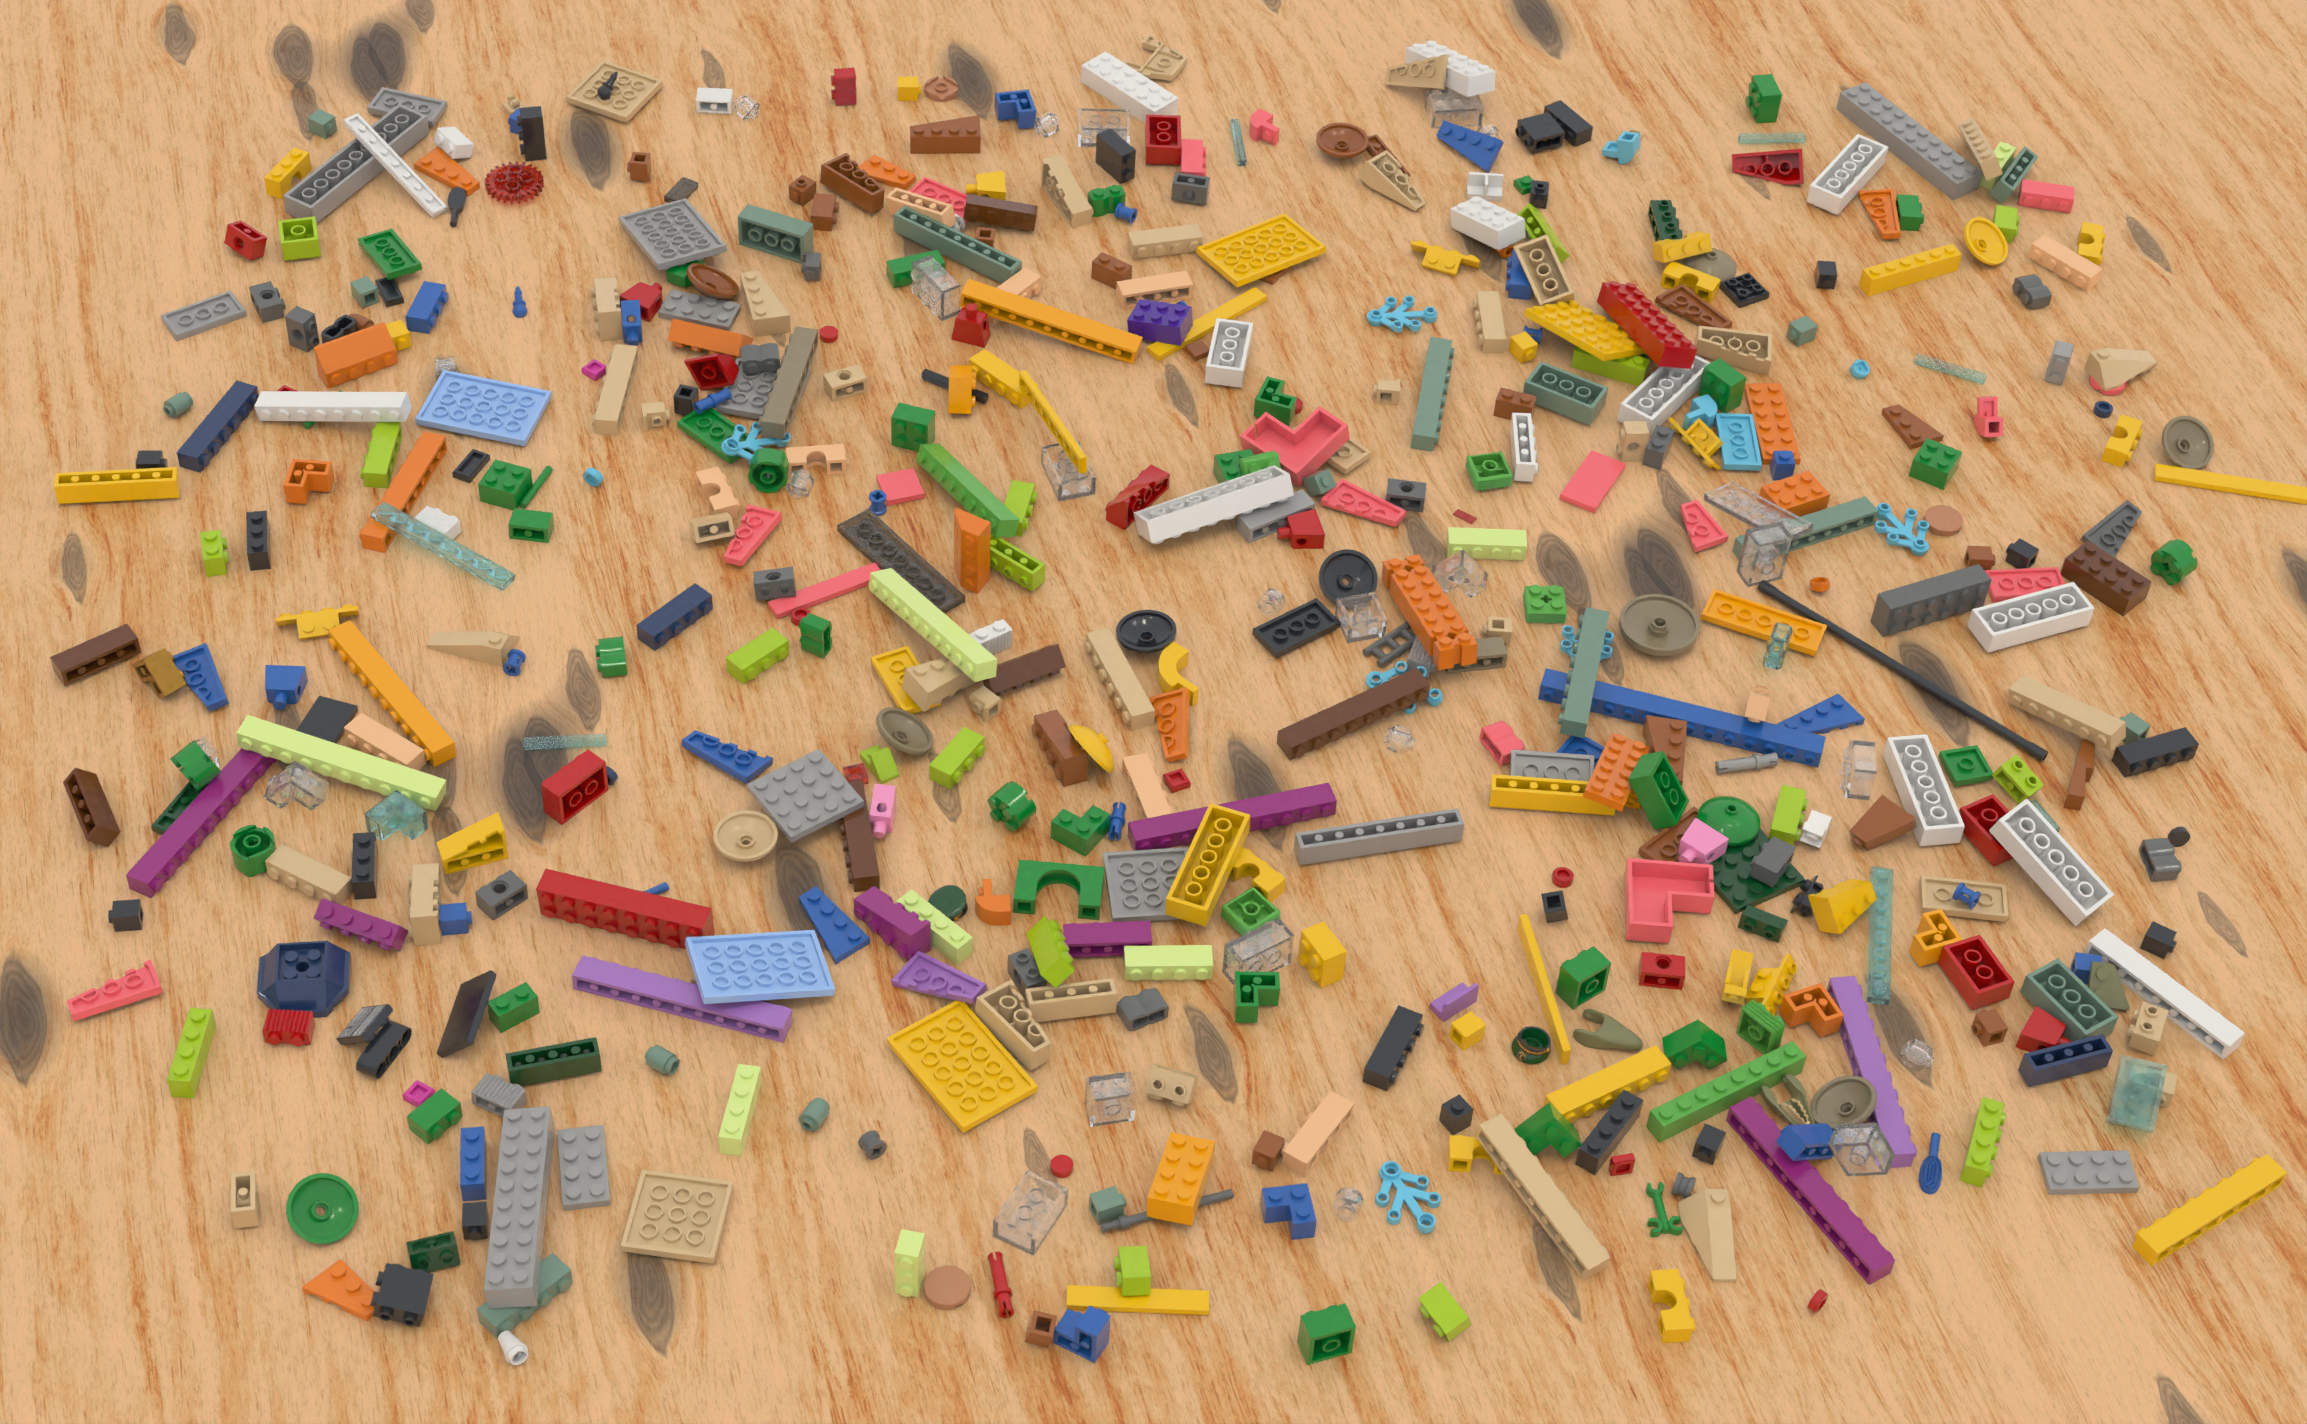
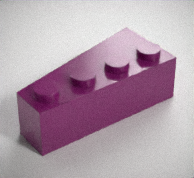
M875 886L854 899L853 911L855 916L859 920H863L872 932L882 937L885 944L892 946L901 958L909 961L917 951L926 954L931 950V922L926 919L924 921L919 920V914L914 911L911 913L907 912L903 904L900 902L897 904L893 903L892 897Z

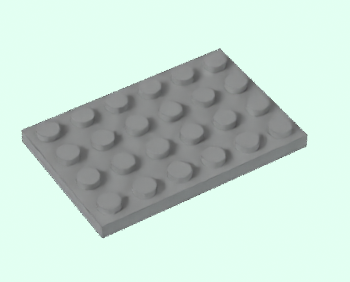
M686 198L619 216L621 226L658 270H667L673 266L685 265L691 261H698L705 257L717 256L727 252L726 244Z

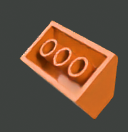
M672 319L668 341L674 342L673 346L684 348V345L691 346L690 350L702 352V349L709 350L708 354L723 353L732 356L736 360L737 357L741 358L740 347L751 345L753 338L735 332Z
M384 322L314 347L318 376L328 389L398 363L396 348Z
M955 508L954 570L960 586L978 594L990 580L991 522Z

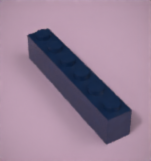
M236 380L177 451L180 467L201 473L209 465L211 459L220 451V448L229 440L233 432L239 428L240 424L249 416L259 397L257 386Z

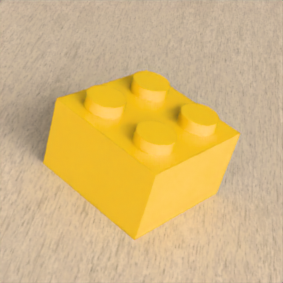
M1322 921L1301 930L1297 959L1302 967L1304 966L1309 972L1312 981H1316L1319 987L1323 988L1343 979L1347 951L1325 922Z

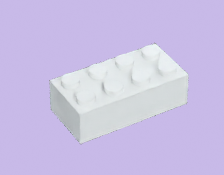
M1472 197L1470 200L1459 203L1450 209L1451 228L1497 250H1501L1526 238L1525 218L1481 197Z
M1216 318L1206 364L1205 383L1242 388L1252 341L1253 323Z

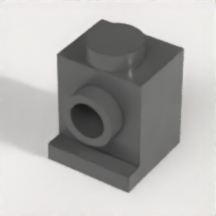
M803 252L801 272L805 273V280L820 281L821 253Z

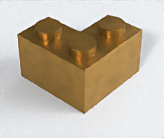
M165 648L132 664L142 683L149 681L159 698L165 697L186 685L183 672L177 669L174 664L173 655Z

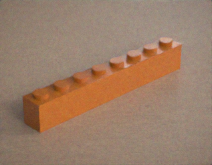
M424 431L421 437L416 440L413 450L409 451L406 461L401 464L398 474L393 477L392 484L385 490L382 500L377 503L374 513L369 516L366 526L360 531L359 537L362 540L363 548L382 553L387 551L446 454V436Z

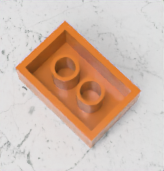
M1806 471L1761 486L1757 503L1775 524H1780L1806 514L1827 509L1830 494L1810 471Z

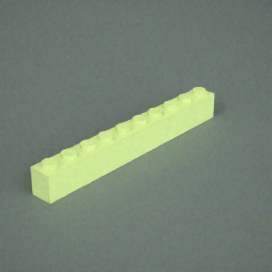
M892 568L870 573L869 590L974 682L996 677L997 658Z
M247 715L236 733L237 746L244 750H250L266 757L281 760L284 763L299 766L305 770L330 776L342 782L381 793L384 796H391L403 802L418 805L424 809L436 811L446 794L445 779Z

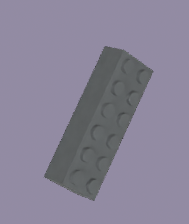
M1977 564L1878 593L1870 622L1881 636L1885 637L1955 615H1961L1972 611V609L1984 606L1992 579Z

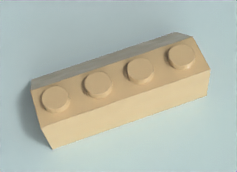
M1548 235L1514 246L1515 253L1539 306L1574 300V291Z

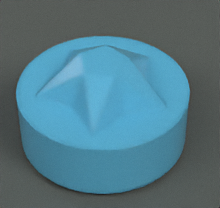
M1856 360L1851 365L1850 371L1855 378L1863 379L1869 374L1870 367L1864 360Z
M587 468L583 474L584 480L591 486L597 487L603 481V475L594 468Z

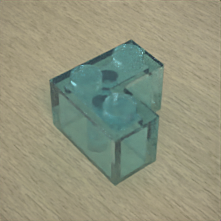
M398 790L364 813L367 831L375 832L376 837L381 841L397 830H400L414 840L429 828L426 811Z

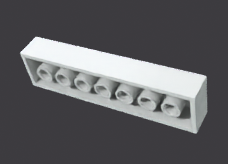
M1273 465L1133 513L1138 534L1150 543L1159 544L1164 542V539L1170 537L1177 538L1182 533L1188 531H1198L1202 526H1212L1217 524V521L1223 519L1230 520L1235 518V515L1241 513H1251L1255 508H1266L1271 505L1270 503L1286 501L1288 497L1294 496L1290 474Z

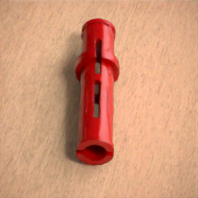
M995 1251L996 1260L994 1259L993 1252L988 1255L995 1289L993 1296L998 1303L999 1316L1007 1318L1006 1309L1009 1317L1014 1315L1011 1301L1012 1291L1008 1287L1003 1255L1001 1252Z

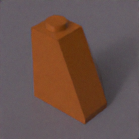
M1882 794L1850 829L1851 841L1858 848L1863 847L1867 851L1914 830L1917 827L1916 819Z

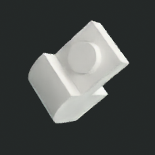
M1812 810L1808 821H1805L1802 828L1803 833L1800 841L1821 848L1832 823V817Z

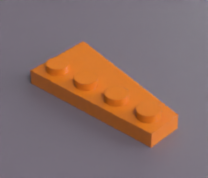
M439 146L414 163L415 170L452 189L456 187L463 188L466 196H470L480 188V182L454 159L450 158Z
M1894 189L1858 191V198L1882 239L1901 238Z
M1187 687L1150 697V701L1155 709V717L1158 723L1157 728L1161 735L1160 740L1164 755L1169 763L1188 758L1190 691Z

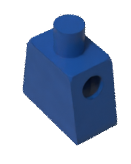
M621 301L624 343L638 346L643 341L640 301ZM634 316L635 321L628 322V317Z
M266 665L265 691L268 702L273 703V707L277 710L285 709L286 704H297L308 683L306 667Z

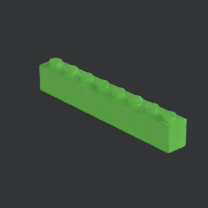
M920 444L916 462L970 514L991 522V534L995 538L1015 537L1020 521L1017 516L941 444Z
M1793 1041L1650 1110L1646 1128L1660 1143L1749 1097L1760 1094L1759 1087L1762 1085H1766L1770 1089L1782 1083L1783 1075L1791 1074L1796 1076L1802 1073L1807 1056Z

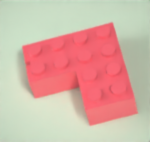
M1320 406L1295 430L1265 412L1254 422L1255 427L1251 425L1240 435L1243 450L1251 449L1254 455L1269 451L1277 452L1281 469L1290 474L1291 483L1297 487L1304 483L1303 478L1314 473L1350 439L1348 425Z
M1627 858L1624 871L1626 940L1669 943L1673 929L1672 911L1710 914L1714 901L1713 865Z

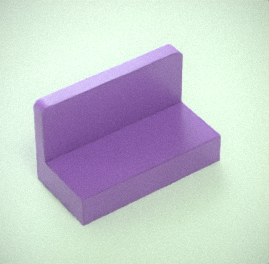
M1462 982L1432 1001L1429 1009L1445 1022L1477 1001L1479 985L1475 983L1467 987Z

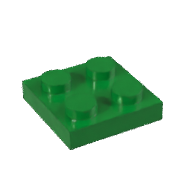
M1978 745L1939 752L1938 758L1954 787L1993 780V772Z

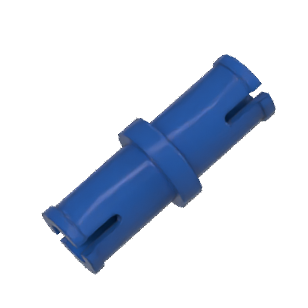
M724 388L715 394L710 393L706 398L695 402L693 405L694 409L700 414L710 408H716L720 403L732 399V394L728 388Z
M1115 802L1112 815H1110V826L1107 836L1113 841L1115 834L1116 841L1121 838V830L1125 825L1124 814L1126 805L1123 802H1119V808H1117L1118 802Z

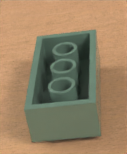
M747 204L738 215L739 245L800 264L803 262V252L814 253L812 223Z
M1540 361L1525 381L1523 393L1537 396L1536 404L1590 426L1605 406L1608 387Z
M2059 958L2029 973L2025 977L2020 992L2035 1007L2041 1008L2066 1025L2063 1035L2067 1039L2076 1041L2103 1034L2104 1037L2112 1034L2118 1016Z

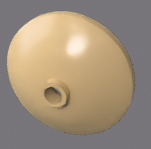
M743 810L722 818L714 829L713 840L716 849L723 856L735 861L748 862L765 857L775 848L778 841V830L773 820L767 815L757 811Z

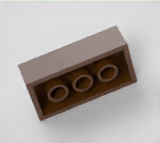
M2089 540L2065 558L2061 569L2062 577L2070 582H2074L2079 588L2122 616L2146 599L2152 583Z

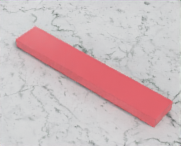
M875 562L796 591V596L769 601L768 607L774 616L780 619L790 615L795 608H809L868 586L870 573L880 571V568Z

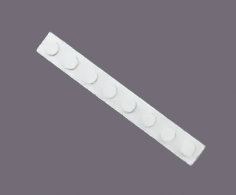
M261 391L254 408L259 421L406 422L412 405L407 392Z
M2106 928L2088 942L2085 954L2102 956V963L2115 964L2122 984L2147 1003L2169 1010L2167 1018L2224 1060L2240 1046L2245 1035L2242 1030Z

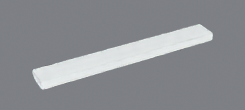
M358 113L343 120V125L432 218L447 211V206Z

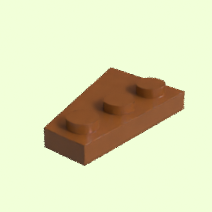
M1901 405L1883 408L1881 414L1910 450L1921 447L1927 438L1937 442L1943 440V434Z

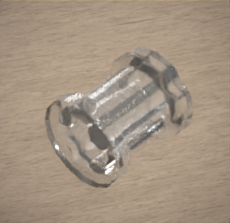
M453 356L450 359H434L437 375H440L443 370L456 372Z

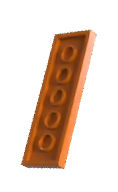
M1745 383L1744 395L1749 414H1753L1762 465H1770L1773 451H1792L1795 463L1800 464L1801 457L1781 383Z
M1611 732L1582 797L1622 812L1632 791L1628 779L1640 757L1648 754L1650 747L1643 742L1634 741L1622 734Z

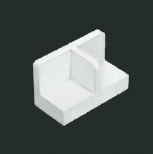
M1469 172L1466 188L1467 200L1478 196L1486 201L1502 202L1504 175Z

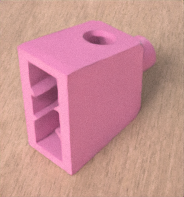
M875 784L870 809V824L873 831L872 835L876 838H884L886 833H891L893 830L897 811L896 786Z
M1695 818L1681 838L1678 849L1680 854L1679 861L1710 864L1725 854L1729 838Z

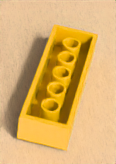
M1212 803L1209 804L1166 897V915L1207 926L1250 831L1249 814Z

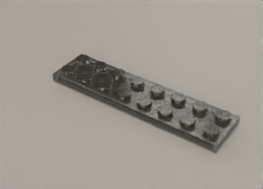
M870 509L837 525V531L872 563L875 562L880 570L892 568L943 613L952 610L966 601V596Z

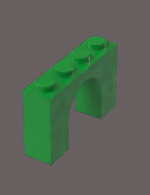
M1019 860L1013 913L1035 915L1037 895L1040 890L1051 884H1065L1072 887L1079 895L1078 918L1099 920L1104 867Z

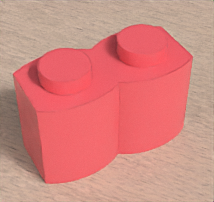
M1504 721L1481 728L1479 739L1499 765L1502 766L1510 763L1511 750H1524L1522 740L1513 735L1512 728Z

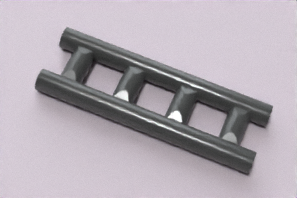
M1405 622L1363 649L1362 652L1365 656L1374 654L1378 657L1377 665L1381 668L1411 649L1416 636L1408 631L1411 626L1408 622ZM1401 635L1408 641L1400 645L1393 639ZM1387 644L1393 651L1385 654L1379 648Z

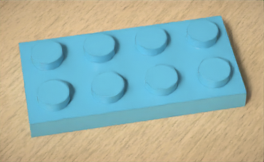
M1716 413L1715 426L1717 436L1724 443L1719 448L1723 470L1761 471L1762 462L1753 414Z

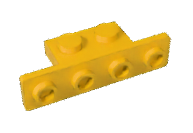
M1417 240V242L1411 241V249L1413 251L1425 254L1422 262V267L1455 277L1461 264L1480 269V260L1474 255H1462L1456 250H1444L1441 246H1430L1420 240Z
M1669 417L1668 420L1672 423L1670 427L1677 434L1681 433L1683 435L1681 439L1688 446L1690 444L1694 446L1692 451L1699 457L1703 456L1705 458L1703 462L1710 469L1714 467L1719 471L1721 467L1711 456L1724 444L1722 440L1700 418L1685 430L1677 421Z
M352 604L343 605L340 609L326 607L322 608L319 612L305 610L297 615H292L291 613L280 614L279 617L275 618L277 626L297 624L299 639L305 640L329 636L328 630L340 625L339 618L359 615L358 606Z
M1785 954L1779 968H1759L1746 994L1745 999L1747 1003L1751 999L1757 1003H1762L1775 1016L1782 1002L1783 995L1789 989L1793 976L1797 972V965L1791 954Z

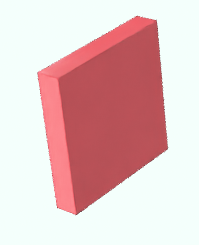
M914 468L876 475V481L880 490L886 493L887 506L925 498V493Z

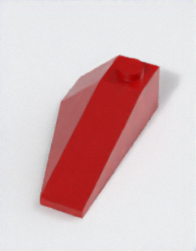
M1802 149L1732 154V172L1783 185L1804 184Z

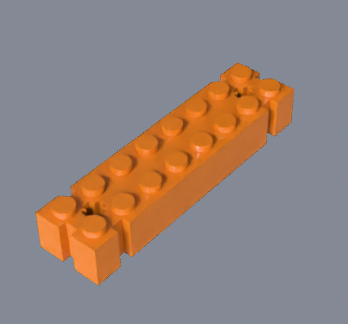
M1420 554L1405 557L1403 561L1397 558L1382 561L1383 584L1387 589H1390V595L1416 636H1418L1430 657L1433 656V663L1438 671L1454 668V664L1458 663L1461 666L1475 664L1477 662L1478 643L1472 634H1468L1467 626L1429 568L1425 567V562Z

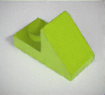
M877 744L860 752V759L881 784L899 777V771L888 747L881 749Z

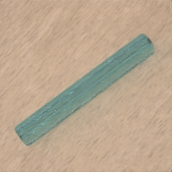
M1232 118L1230 120V127L1238 166H1246L1247 157L1240 121L1237 118Z
M1804 132L1740 133L1738 140L1739 143H1804L1806 141V134Z
M1919 353L1916 354L1914 363L1973 382L1984 384L1986 380L1985 373Z
M606 734L525 737L523 740L525 750L607 745Z

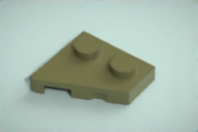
M2091 961L2088 988L2109 1008L2129 1010L2130 1007L2115 964Z

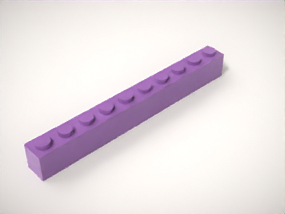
M582 955L572 974L573 988L575 990L784 1043L793 1023L792 1009L786 1006L767 1003L763 1000L703 1004L697 984L685 982L677 978L661 976L657 973L642 971L637 968L622 966L614 962H606L595 957Z
M1856 976L1830 978L1826 990L1844 1014L1839 1032L1853 1075L1870 1081L1877 1093V1104L1868 1120L1884 1168L1911 1167L1913 1159L1917 1155L1916 1145L1912 1144L1910 1128L1905 1124L1904 1110L1899 1106L1898 1093L1893 1088L1891 1072L1887 1071L1886 1057L1881 1053L1880 1040L1874 1032V1022L1868 1015V1004L1862 997V987L1858 984Z

